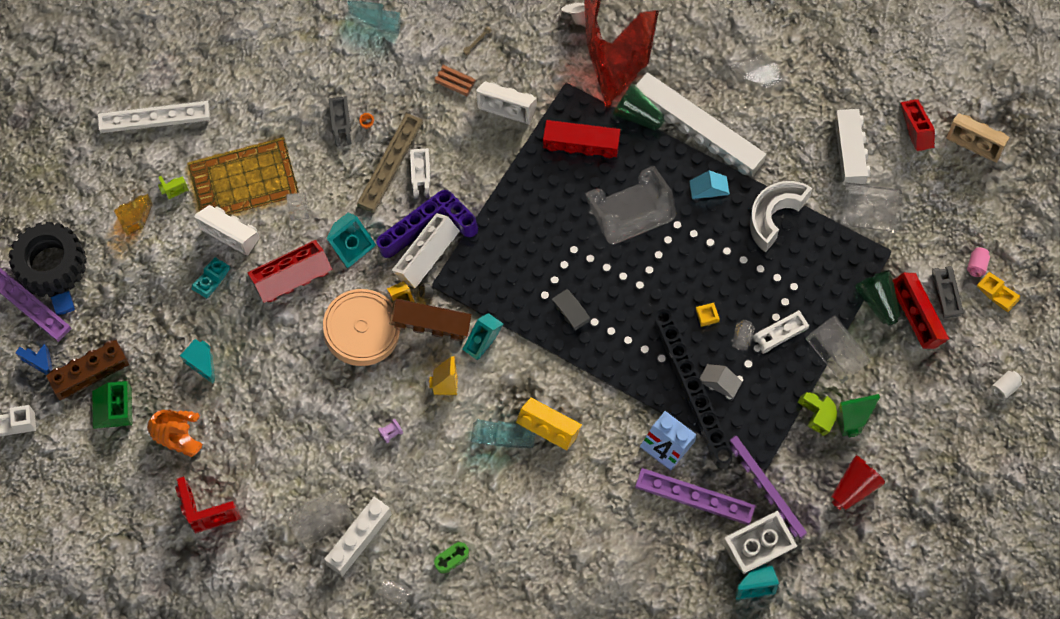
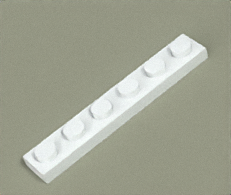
M208 101L98 114L100 133L210 120Z

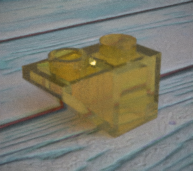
M148 194L138 196L134 201L122 204L114 210L127 236L144 228L153 205Z

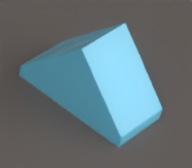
M710 170L689 181L692 199L729 195L727 176Z

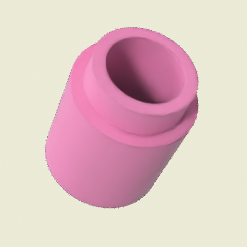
M977 247L971 252L967 267L970 275L981 277L986 274L990 260L989 251L985 248Z

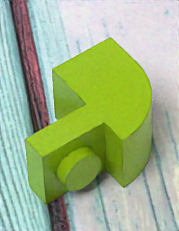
M804 393L797 403L814 413L807 426L824 436L830 432L836 421V406L828 396L819 400V397L814 393Z

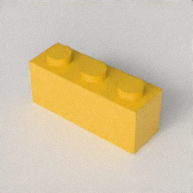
M530 398L521 408L516 421L518 425L566 451L577 439L582 424L533 398Z

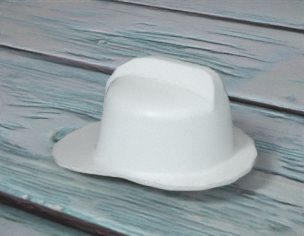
M573 3L562 7L561 10L571 14L577 25L588 27L595 25L597 7L600 5Z

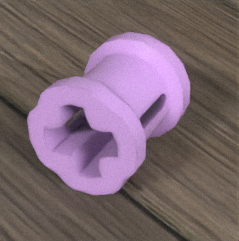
M395 419L387 426L378 428V432L386 444L396 435L403 434L400 425Z

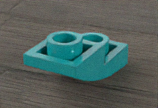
M215 257L204 268V273L192 284V290L207 299L230 270V266Z

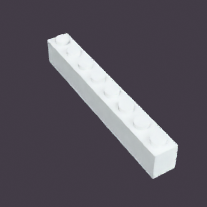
M648 72L634 87L633 96L639 103H644L653 113L660 114L668 123L676 125L682 133L692 136L698 144L705 145L711 153L718 154L727 164L734 165L743 175H748L752 178L764 164L766 153Z

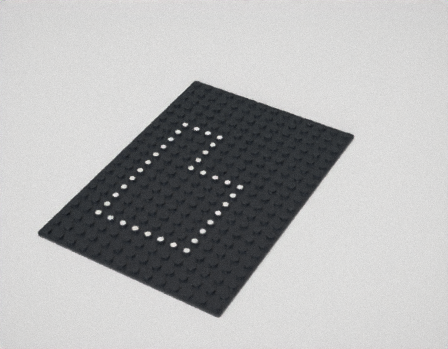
M565 83L475 218L478 226L477 234L473 237L463 236L432 283V286L439 292L483 316L489 313L502 322L503 327L659 413L663 414L666 411L687 428L702 436L655 328L656 312L662 308L670 310L699 377H701L707 364L726 366L742 381L734 399L704 384L703 386L729 445L731 446L730 440L737 435L758 466L766 470L803 408L802 405L797 403L804 393H811L888 261L891 250L804 205L800 211L792 208H783L772 214V221L779 229L778 236L766 252L763 251L751 234L750 218L757 196L768 186L747 175H743L730 166L583 90ZM546 120L620 129L617 157L589 156L584 153H568L562 150L550 151L543 148ZM709 170L727 176L729 195L692 199L690 180ZM566 289L572 293L591 319V321L577 330L570 326L565 320L564 315L552 302V298ZM714 303L720 321L701 327L695 308ZM800 311L808 323L809 329L763 354L759 349L760 345L758 342H755L752 338L753 335ZM662 317L659 321L667 322L668 319ZM673 334L666 335L668 339L675 338ZM769 336L764 338L766 342L771 340ZM680 351L673 352L676 356L683 355ZM688 368L681 369L683 373L690 372ZM695 385L688 386L693 391L698 389ZM702 402L695 404L698 408L705 407V404ZM708 419L703 421V423L708 426L713 424V422ZM718 437L711 438V441L714 443L721 441Z

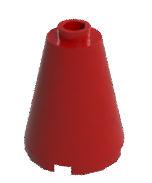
M857 455L851 461L831 495L833 499L831 503L838 510L842 508L847 510L882 487L885 483L881 475Z

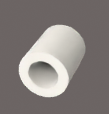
M1007 371L991 386V390L999 399L1005 401L1022 385V378L1015 371Z

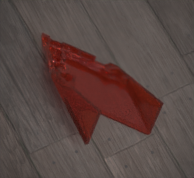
M584 0L587 47L605 106L609 108L612 101L617 96H620L637 77V74L649 64L659 11L640 12L615 40L610 43L602 39L597 23L601 0Z

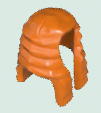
M164 409L157 411L148 421L147 428L150 437L158 444H162L170 450H176L184 455L193 457L203 446L201 442L194 440L188 434L190 425L187 421L196 422L200 418L198 413Z

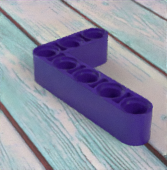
M441 190L377 238L376 243L381 256L391 258L416 240L436 213L448 216L464 236L473 237L478 232L475 216L449 190Z

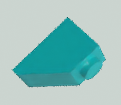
M489 313L477 319L462 350L476 360H479L496 339L503 323Z
M194 339L180 357L183 363L213 384L215 382L213 355L210 351L211 347L203 340L199 342L197 339Z

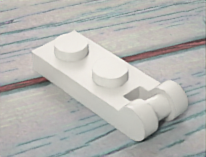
M797 311L757 332L752 338L755 342H758L760 345L759 349L764 354L775 346L809 329V325L801 312ZM769 336L771 340L766 342L764 338Z

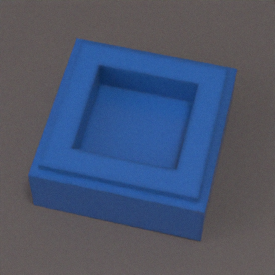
M69 291L51 297L57 316L76 310Z

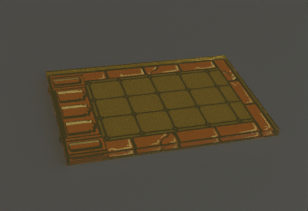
M284 137L187 162L199 212L210 205L214 208L216 206L220 207L226 212V215H231L300 196Z

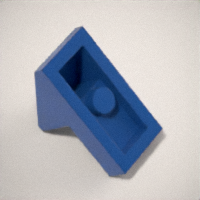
M45 344L37 354L29 348L25 350L21 347L15 352L21 361L47 375L52 371L50 352Z

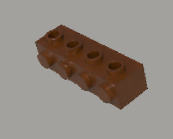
M396 299L393 302L389 324L394 325V328L400 330L410 328L415 333L424 334L425 331L432 333L434 337H443L445 335L450 336L451 340L462 341V339L468 337L472 314Z
M117 340L104 343L102 347L96 350L88 351L85 356L79 359L69 361L67 365L61 368L53 369L46 377L55 395L61 401L130 364Z

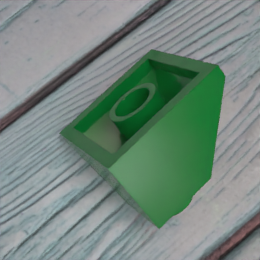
M879 394L840 402L837 411V421L842 437H856L862 432L875 411L880 399Z

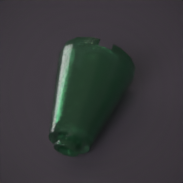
M631 83L612 113L619 118L655 130L656 127L660 129L665 122V119H663L664 114L633 83Z
M890 270L880 272L876 276L869 277L855 285L857 292L882 324L887 323L890 326L898 322V318L901 315Z

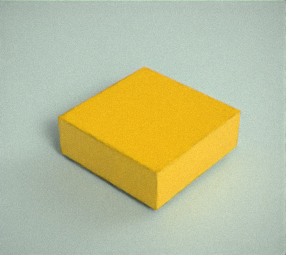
M714 303L695 308L701 327L720 321Z

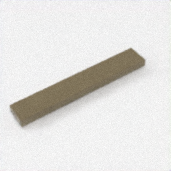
M408 113L405 114L358 200L357 207L373 214L375 213L422 126L423 119Z

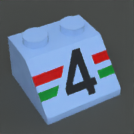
M665 411L654 423L640 448L671 471L695 443L696 434Z

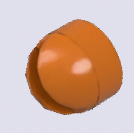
M363 113L360 116L359 123L361 127L367 129L373 126L374 117L370 113ZM369 119L371 120V122L363 124V122H366Z

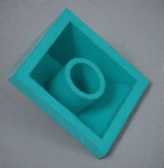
M349 212L333 224L326 238L346 268H349L376 246L358 217Z
M763 564L751 570L739 584L735 600L776 594L779 581L773 566Z

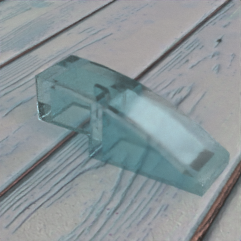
M348 0L349 13L358 20L379 30L396 34L400 33L402 22L400 12L385 11L384 4Z
M480 419L473 423L471 442L513 448H533L535 433L520 425L502 421L494 423Z

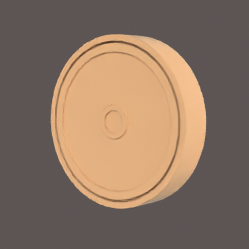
M368 289L350 290L336 297L328 306L323 319V336L331 353L339 360L354 366H369L387 358L395 349L400 335V329H396L394 325L389 324L393 303L384 295Z

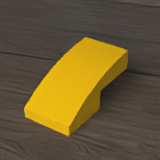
M990 272L977 284V287L990 300L1007 312L1020 300V295L1007 288L1003 280Z

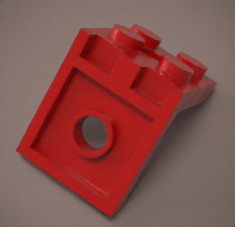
M184 476L177 478L178 485L175 486L178 498L180 497L181 503H183L180 504V508L186 521L194 529L195 534L241 519L234 501L198 512L191 487Z

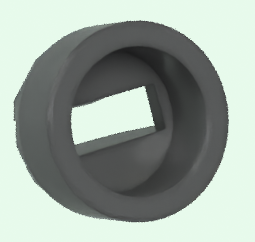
M421 283L419 286V297L423 299L431 298L434 295L433 286Z

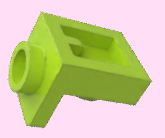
M162 176L158 177L160 180L158 187L162 195L166 193L168 199L189 191L183 176L174 178L166 184Z

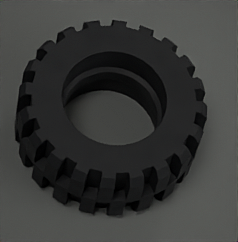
M40 222L36 223L35 227H27L26 232H21L17 236L18 240L13 241L11 245L13 250L9 251V264L20 285L31 294H37L39 297H45V294L53 297L57 293H65V290L68 288L70 290L75 287L74 283L80 282L82 279L80 274L85 273L86 267L84 264L87 263L84 248L76 234L70 228L64 227L60 223L54 225L53 222H46V224L42 225ZM48 248L64 250L63 259L55 268L48 271L32 269V263L41 251Z

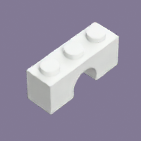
M30 405L10 408V413L0 415V436L36 431L35 412Z

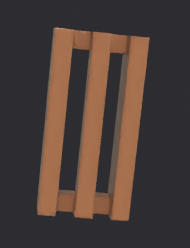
M442 65L441 71L435 77V82L468 96L475 84V79ZM444 77V78H446V79L452 81L453 83H450V82H448V81H446V80H444V79H441V78ZM455 84L462 85V86L466 87L467 89L461 88V87H459V86H457V85H455Z

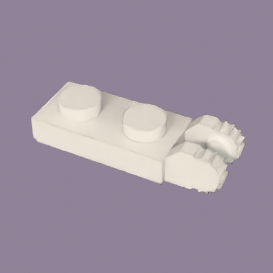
M429 148L410 150L414 199L419 197L418 185H425L424 194L426 198H430Z

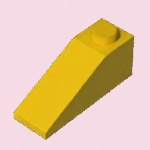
M455 356L449 357L433 370V377L429 378V388H433L434 395H457L458 375Z

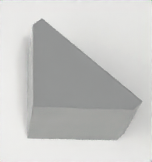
M707 364L700 377L704 385L734 399L742 384V381L726 366Z

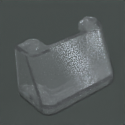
M655 166L647 168L639 174L638 185L608 197L605 196L601 189H594L585 193L587 202L608 243H619L669 223L675 218L676 210L672 190Z

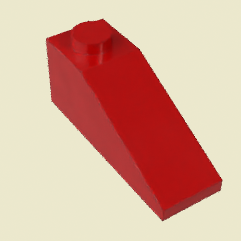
M919 99L900 102L908 133L916 151L935 148V128Z

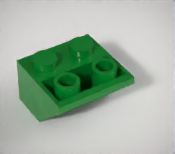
M128 381L109 382L92 391L93 429L133 425L132 388Z

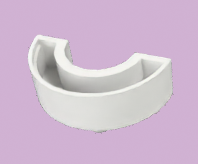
M782 181L768 186L757 196L752 208L750 230L753 239L763 251L766 252L778 236L779 229L772 221V214L783 208H792L800 211L810 198L812 191L810 186L795 181Z

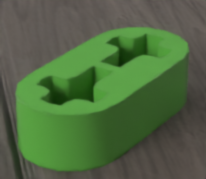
M458 542L440 553L434 560L436 570L440 573H448L466 561L469 557L468 546L465 543ZM456 549H465L463 551V556L458 554L453 558V556L457 553ZM451 559L447 562V567H439L440 560L447 561Z

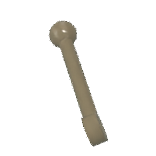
M486 27L484 32L469 47H465L463 49L464 54L469 55L471 49L486 34L491 33V28Z

